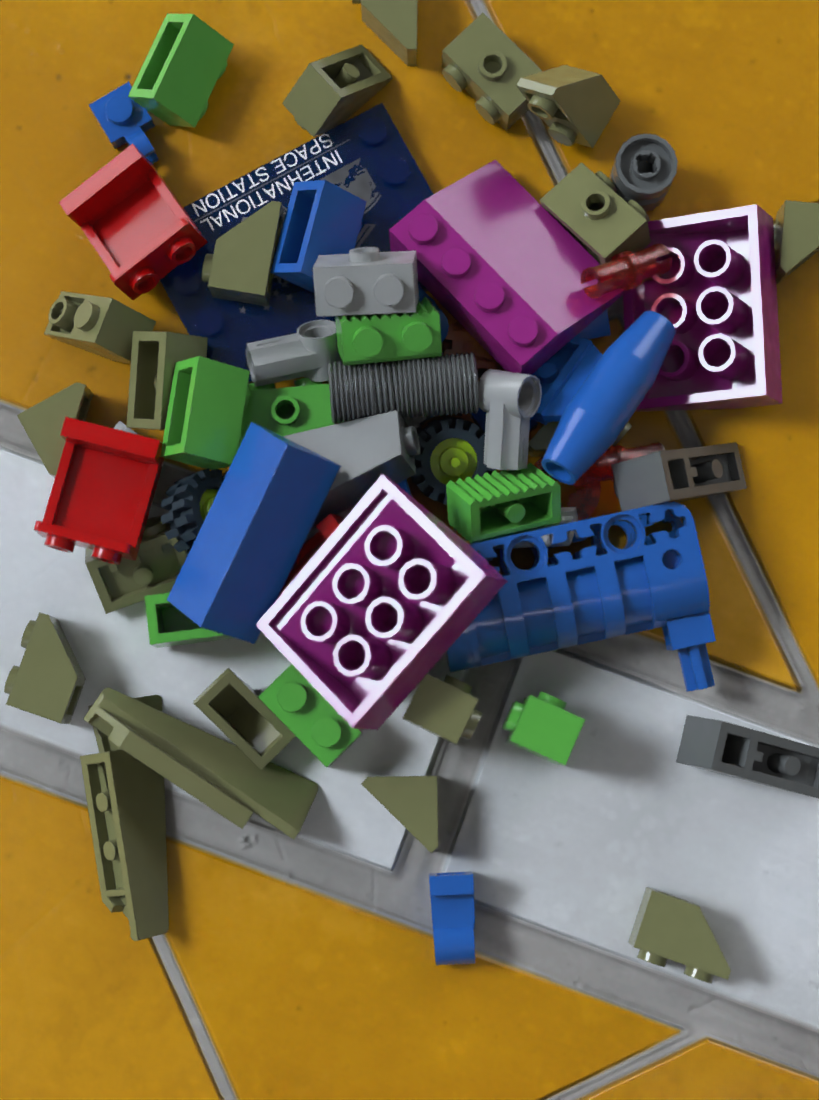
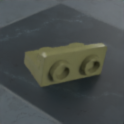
M161 516L152 517L147 520L136 561L122 558L120 565L106 563L92 558L93 550L86 548L85 564L106 614L144 601V596L163 594L172 590L186 560L187 551L179 553L174 548V545L178 542L176 537L168 540L165 532L171 530L170 523L162 524Z

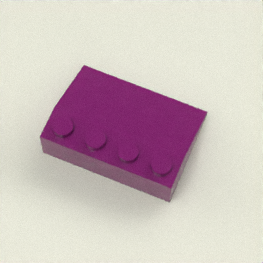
M496 159L426 198L389 229L391 252L416 250L418 281L508 372L532 375L625 293V289Z
M755 204L649 221L648 228L651 243L622 268V276L627 278L628 281L624 287L625 293L623 294L624 331L643 312L654 311L666 317L674 325L676 334L654 384L635 412L740 409L783 404L773 217ZM649 268L653 280L645 281L634 289L632 282L633 271H646Z
M382 474L257 622L256 627L352 728L378 730L504 586L507 580L473 547L389 477Z

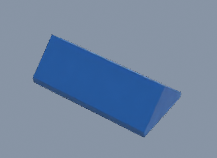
M251 422L167 601L202 628L255 644L261 634L256 624L278 599L341 465Z

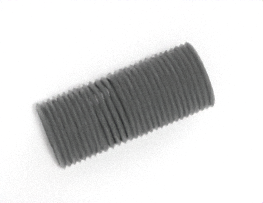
M468 352L465 354L461 353L460 355L458 353L455 355L447 353L438 357L346 366L341 361L338 363L336 361L328 363L333 424L390 412V408L391 411L397 409L403 419H409L410 417L418 419L424 416L428 418L434 415L436 417L439 415L447 417L448 415L452 416L454 414L457 416L463 413L465 415L468 413L476 415L479 411L477 366L473 352L470 354Z

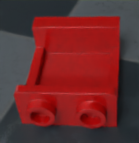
M133 143L59 202L67 216L85 233L111 272L109 277L114 285L133 301L141 294H145L155 288L160 279L178 265L188 262L193 258L197 250L208 243L154 165Z
M65 417L60 434L66 441L43 521L36 520L34 531L46 538L45 546L59 551L73 553L74 547L79 546L93 550L91 557L106 563L120 565L122 558L136 561L165 459L160 457L162 442L157 439Z

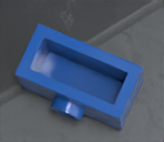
M327 180L294 182L270 273L312 293L315 292L313 266L318 256L349 254V250L355 248L357 237L362 227V218L367 201Z

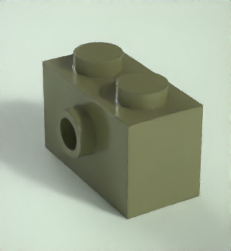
M484 13L479 15L442 50V68L444 69L442 74L455 90L458 92L465 90L476 101L475 107L487 122L492 125L498 122L507 131L529 110L527 107L528 100L516 85L521 77L542 72V70Z
M581 162L540 199V203L613 277L651 243L648 228L649 217L634 200L626 202L616 193L617 190L612 181L604 173L597 171L594 174Z
M133 331L126 428L165 430L175 362L196 356L207 358L208 337L173 332Z
M426 674L420 681L403 716V720L457 745L460 737L467 740L471 739L483 713L474 709L479 699L470 695L472 686L447 674L443 681Z

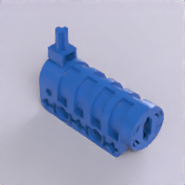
M664 502L470 545L487 562L497 557L493 547L502 545L503 549H498L499 566L493 568L499 573L500 567L503 573L501 575L507 582L445 652L450 673L662 627L667 650L678 651L686 692L715 686L706 643L716 641L709 613L710 597L707 577L694 519L690 510L683 504ZM660 521L662 523L670 522L672 531L655 532L645 537L646 527ZM611 525L618 526L625 532L626 544L623 549H618L610 543L608 530ZM567 532H574L571 543L587 540L586 538L591 537L592 546L585 547L573 555L570 552L554 554L553 557L549 558L547 549L553 547H546L541 538L542 536L550 535V545H556L567 540ZM519 542H529L535 546L528 548L534 558L533 565L529 570L517 568L511 560V551Z

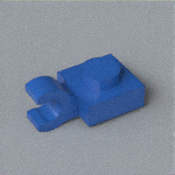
M130 82L89 104L90 109L114 149L125 143H128L129 146L133 143L152 164L159 160L152 144L144 133L155 127L147 110L128 97L132 88Z

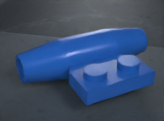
M654 311L643 312L606 349L603 355L591 340L575 336L532 374L540 381L542 396L537 412L530 419L545 425L548 422L559 421L541 461L542 467L550 476L562 483L574 484L615 442L654 384L676 334L674 325L666 317Z

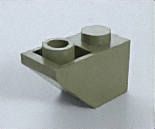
M568 65L521 77L516 85L528 100V109L536 116L542 118L548 125L549 135L557 142L566 146H572L573 143L593 148L620 103V99L601 74Z
M61 291L59 298L50 308L49 322L44 334L112 361L131 364L133 331H153L156 321L113 298Z
M39 612L37 620H30L24 630L21 647L26 648L21 664L19 667L14 665L7 677L4 692L9 694L6 705L61 724H70L86 678L58 619Z
M646 887L628 941L633 947L639 949L637 958L661 967L666 966L668 959L686 965L685 975L711 984L714 975L728 980L731 969L700 907L692 902Z

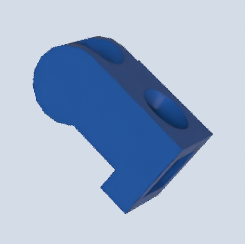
M472 871L429 873L436 965L475 964V907Z

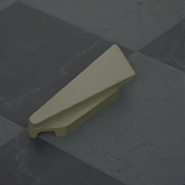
M110 687L102 690L83 718L87 723L109 736L108 739L119 748L241 829L244 828L254 812L292 839H295L318 792V786L315 782L272 762H269L260 770L237 746Z
M159 695L133 698L162 712V699ZM93 727L99 753L80 756L102 901L110 912H123L128 918L131 931L130 937L133 941L165 934L169 930L164 777L119 748L108 739L109 736Z

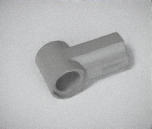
M320 319L306 322L298 327L295 334L246 343L247 348L245 349L247 364L255 387L299 377L309 378L314 382L329 381L328 363L342 362L337 348L336 323L331 320Z
M489 369L483 373L478 382L479 408L486 412L483 464L487 465V468L497 470L527 468L530 418L537 412L541 402L542 389L540 381L535 375Z

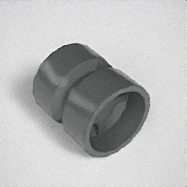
M640 134L628 139L618 151L610 173V180L616 187V193L626 202L634 200L645 212L655 209L663 202L677 173L678 161L675 151L666 140L657 135Z

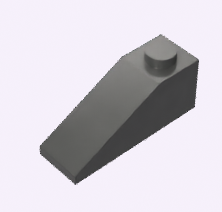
M737 442L659 451L611 464L614 475V491L619 499L621 512L664 502H682L747 489Z
M686 716L676 763L819 798V748L721 720Z

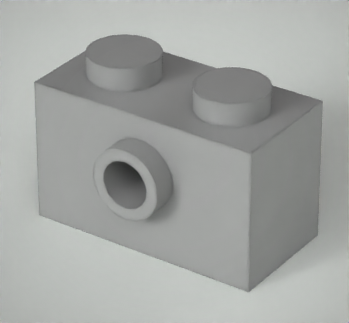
M360 247L349 250V254L319 255L313 266L317 317L416 312L419 301L416 250L379 252V249L375 247Z

